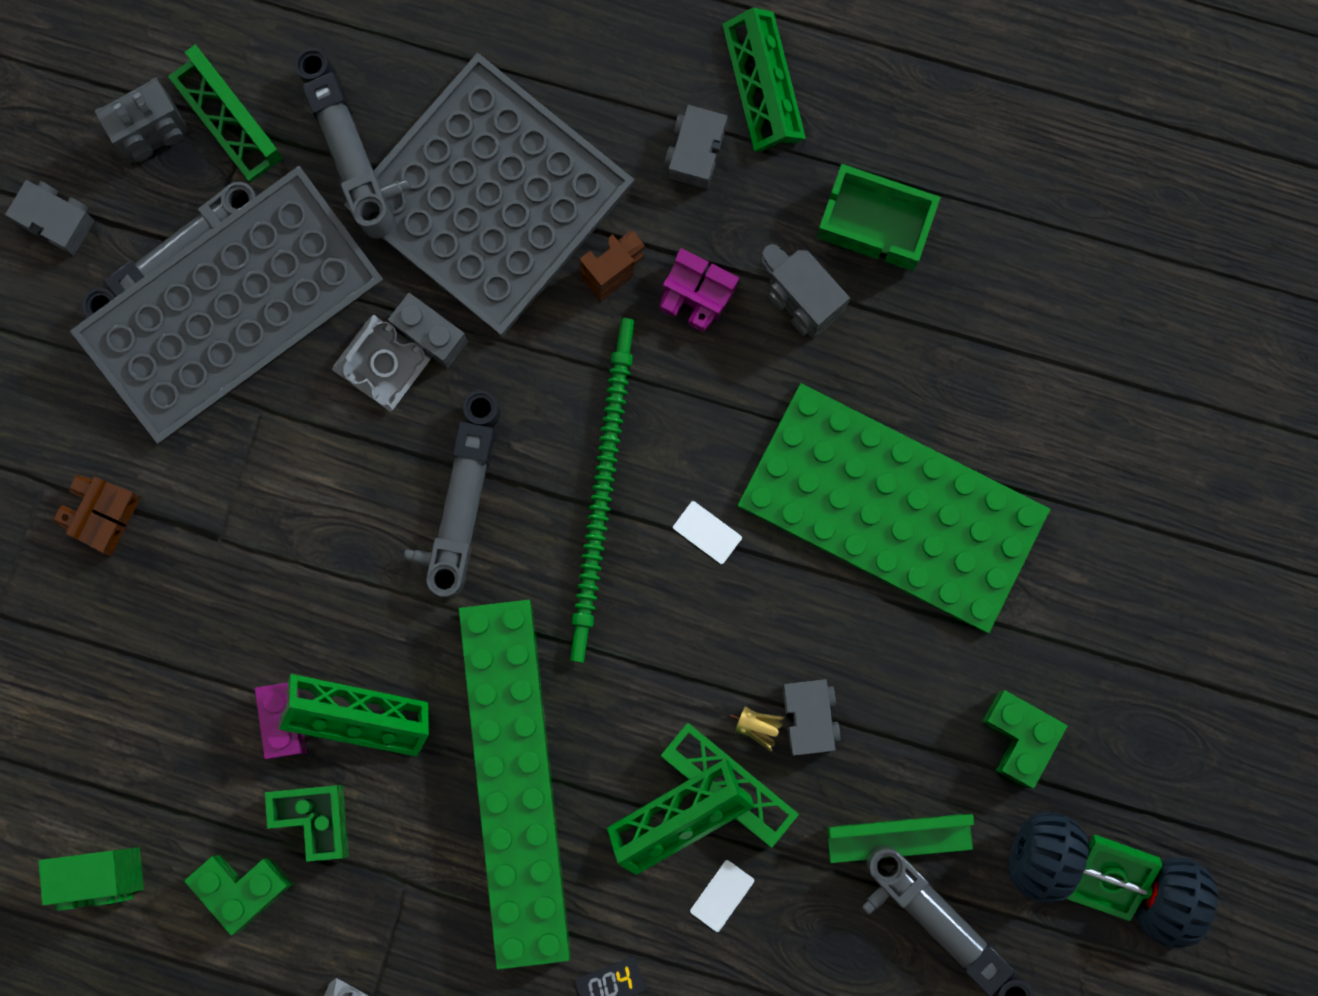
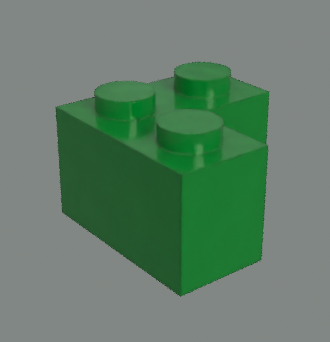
M1006 690L999 691L996 694L981 722L1012 740L996 772L1026 789L1035 788L1068 725Z
M343 785L265 792L267 829L304 825L306 862L349 857Z
M221 855L210 857L185 880V883L231 936L244 930L294 885L272 858L262 859L246 875L240 878Z

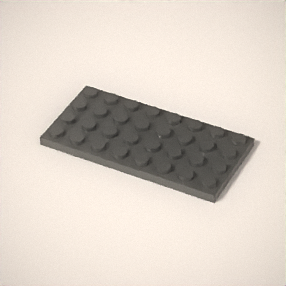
M298 166L78 324L70 332L158 444L383 279L301 167Z

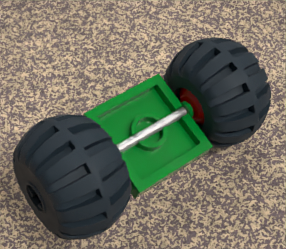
M1052 812L1038 813L1030 816L1020 827V831H1018L1012 845L1008 867L1010 880L1020 893L1031 900L1053 903L1068 899L1131 921L1136 912L1138 924L1144 933L1156 943L1170 948H1183L1197 944L1207 934L1214 920L1218 904L1217 884L1212 875L1203 866L1190 859L1175 857L1161 860L1157 856L1095 834L1088 844L1086 833L1074 820L1066 815Z

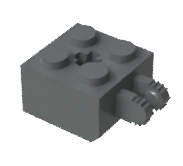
M157 77L104 107L95 110L112 144L129 164L134 161L141 162L148 159L154 150L163 145L169 146L179 142L183 138V134L189 132L174 102Z
M772 243L765 246L760 260L763 267L766 268V272L771 276L768 290L771 292L768 294L770 300L778 309L783 310L785 308L793 317L791 322L803 336L808 334L814 340L845 313L850 297L809 251L798 250L789 257L783 250H780L777 244L774 245Z

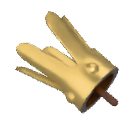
M746 706L741 717L730 714L731 718L739 721L735 733L751 737L772 752L771 747L775 746V742L767 735L777 736L778 729L776 728H781L783 725L778 720H783L785 717L757 713Z

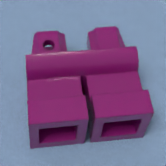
M681 248L675 259L674 266L663 284L664 294L660 303V310L672 317H676L684 303L694 308L688 324L701 332H705L714 319L719 320L738 287L739 277L714 264H711L708 270V261ZM705 277L700 289L698 290L703 278Z

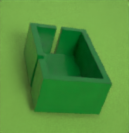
M841 164L816 239L878 259L880 253L887 255L885 262L914 271L920 260L941 197Z
M140 847L38 860L42 905L55 904V911L133 899V892L144 890Z

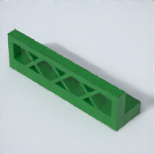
M753 7L723 23L754 151L762 152L781 142L797 144L805 140L806 137L774 12ZM746 24L748 33L744 44L738 42L735 28ZM749 54L754 57L756 64L752 76L746 74L745 63ZM757 86L762 89L764 95L760 108L754 106L753 95ZM767 119L771 123L773 135L763 140L761 127L764 120Z
M195 44L185 51L189 61L170 74L168 78L246 179L252 183L283 160V158ZM196 69L202 76L200 90L186 89L180 80ZM207 84L210 86L213 92L206 91ZM192 96L199 97L198 104ZM205 98L220 99L222 102L220 116L206 115L204 113ZM227 110L234 118L226 117ZM212 122L219 123L218 130ZM225 123L241 126L242 135L240 142L226 141L224 139ZM247 135L254 144L246 143ZM232 148H239V154L237 155ZM245 149L260 151L266 160L249 171L243 163Z
M291 674L288 679L287 703L279 718V730L417 757L429 735L428 702ZM297 688L309 690L316 698L313 700L298 698ZM334 696L343 697L351 705L349 707L338 706L331 698ZM369 703L378 704L385 713H373L366 705ZM403 710L417 712L418 722L407 720L400 712Z
M689 723L684 726L661 754L664 760L689 780L702 773L691 762L702 761L703 771L707 770L706 761L724 759L729 761L732 769L744 778L737 780V783L749 782L756 788L757 803L754 804V808L758 807L759 818L751 811H747L736 819L771 848H773L799 815ZM688 733L700 742L701 758L686 759L676 750ZM705 747L716 756L706 757ZM713 781L709 792L716 793L721 790L722 787L719 785H727L726 781ZM761 793L772 802L762 803ZM778 806L788 814L776 831H773L764 823L762 807Z
M724 759L609 826L607 830L617 863L633 874L638 875L755 806L751 795L738 786L731 763ZM723 774L727 786L716 793L709 792L713 780ZM690 793L697 794L690 808L685 811L679 809L684 796ZM661 810L667 811L661 825L655 828L650 827L655 813ZM631 827L638 828L633 841L623 845L620 834Z
M957 814L826 827L830 863L867 860V855L870 851L880 845L891 846L902 856L973 850L970 825H974L973 814Z

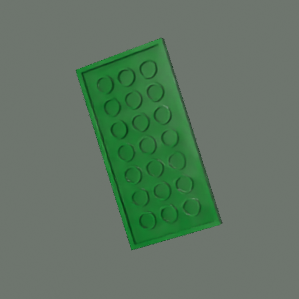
M800 383L737 506L985 634L990 633L1050 511V508Z

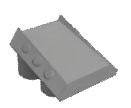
M372 315L335 362L332 370L391 412L432 356L423 351L417 344L412 343L398 333L391 324L383 322L375 315Z

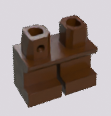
M632 230L619 240L612 234L608 240V251L598 258L589 251L579 259V276L598 300L602 302L633 278L634 266L644 259L642 251L645 249V245Z
M76 475L69 492L82 498V501L77 511L62 505L54 517V522L67 530L65 534L112 557L126 528L100 517L98 514L102 513L128 525L141 497L95 476L93 479Z

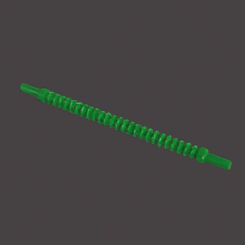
M621 318L617 349L611 356V364L614 365V368L610 369L609 372L613 374V377L608 379L611 388L606 390L610 394V397L605 399V402L608 403V407L604 408L607 417L602 418L606 425L601 427L604 436L599 438L603 442V445L598 447L601 456L596 457L600 464L595 467L598 475L593 477L597 484L592 486V489L595 490V495L590 497L594 500V504L589 506V509L592 510V514L588 515L591 524H588L586 528L590 532L585 535V539H588V544L583 545L587 552L582 555V558L585 559V564L580 565L584 572L579 574L582 584L577 585L581 592L576 594L579 603L575 604L574 607L578 610L572 617V625L575 626L570 657L572 662L584 663L588 631L594 625V616L591 615V611L596 610V607L592 606V602L597 600V597L594 596V591L599 590V587L595 586V582L600 580V577L597 576V571L602 570L598 566V562L603 560L600 552L604 551L605 548L601 546V542L606 541V538L603 537V532L608 530L607 527H604V523L609 521L605 514L610 511L607 503L612 501L608 494L613 492L610 483L615 481L611 474L616 472L613 464L618 462L614 458V455L619 452L616 444L621 442L617 438V435L622 433L618 426L623 424L620 415H623L625 411L621 407L626 404L623 396L628 394L624 387L629 385L626 377L631 374L627 368L632 366L633 361L630 348L634 320L629 318Z

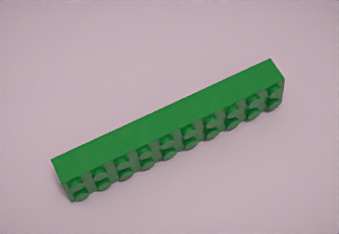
M530 600L459 608L497 970L570 961L571 951L532 602Z

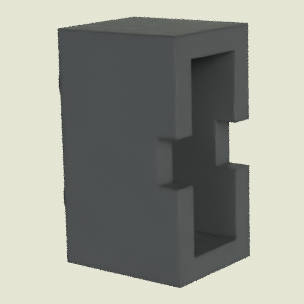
M692 105L687 106L685 115H678L674 128V134L679 135L675 147L669 146L664 166L669 167V179L708 189L716 163V154L712 153V150H720L728 115Z
M25 180L5 216L14 224L38 237L42 235L49 240V243L74 256L94 223V220L86 213L88 207L72 197H69L68 201L57 197L58 191L42 181L35 185Z
M411 293L406 295L388 319L389 323L398 333L412 343L417 344L446 369L449 368L468 343L465 333Z
M827 679L782 685L785 714L793 713L794 726L787 728L791 756L836 751L835 743H841L839 724L838 722H832L830 708L836 707L834 687L827 686Z

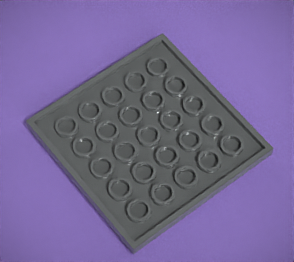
M478 52L374 170V174L382 187L407 179L411 186L409 190L404 191L401 195L387 200L395 222L391 232L382 237V239L501 337L506 334L635 183V179ZM346 202L344 204V207L351 213L349 205ZM377 211L370 214L367 221L376 219L380 212Z

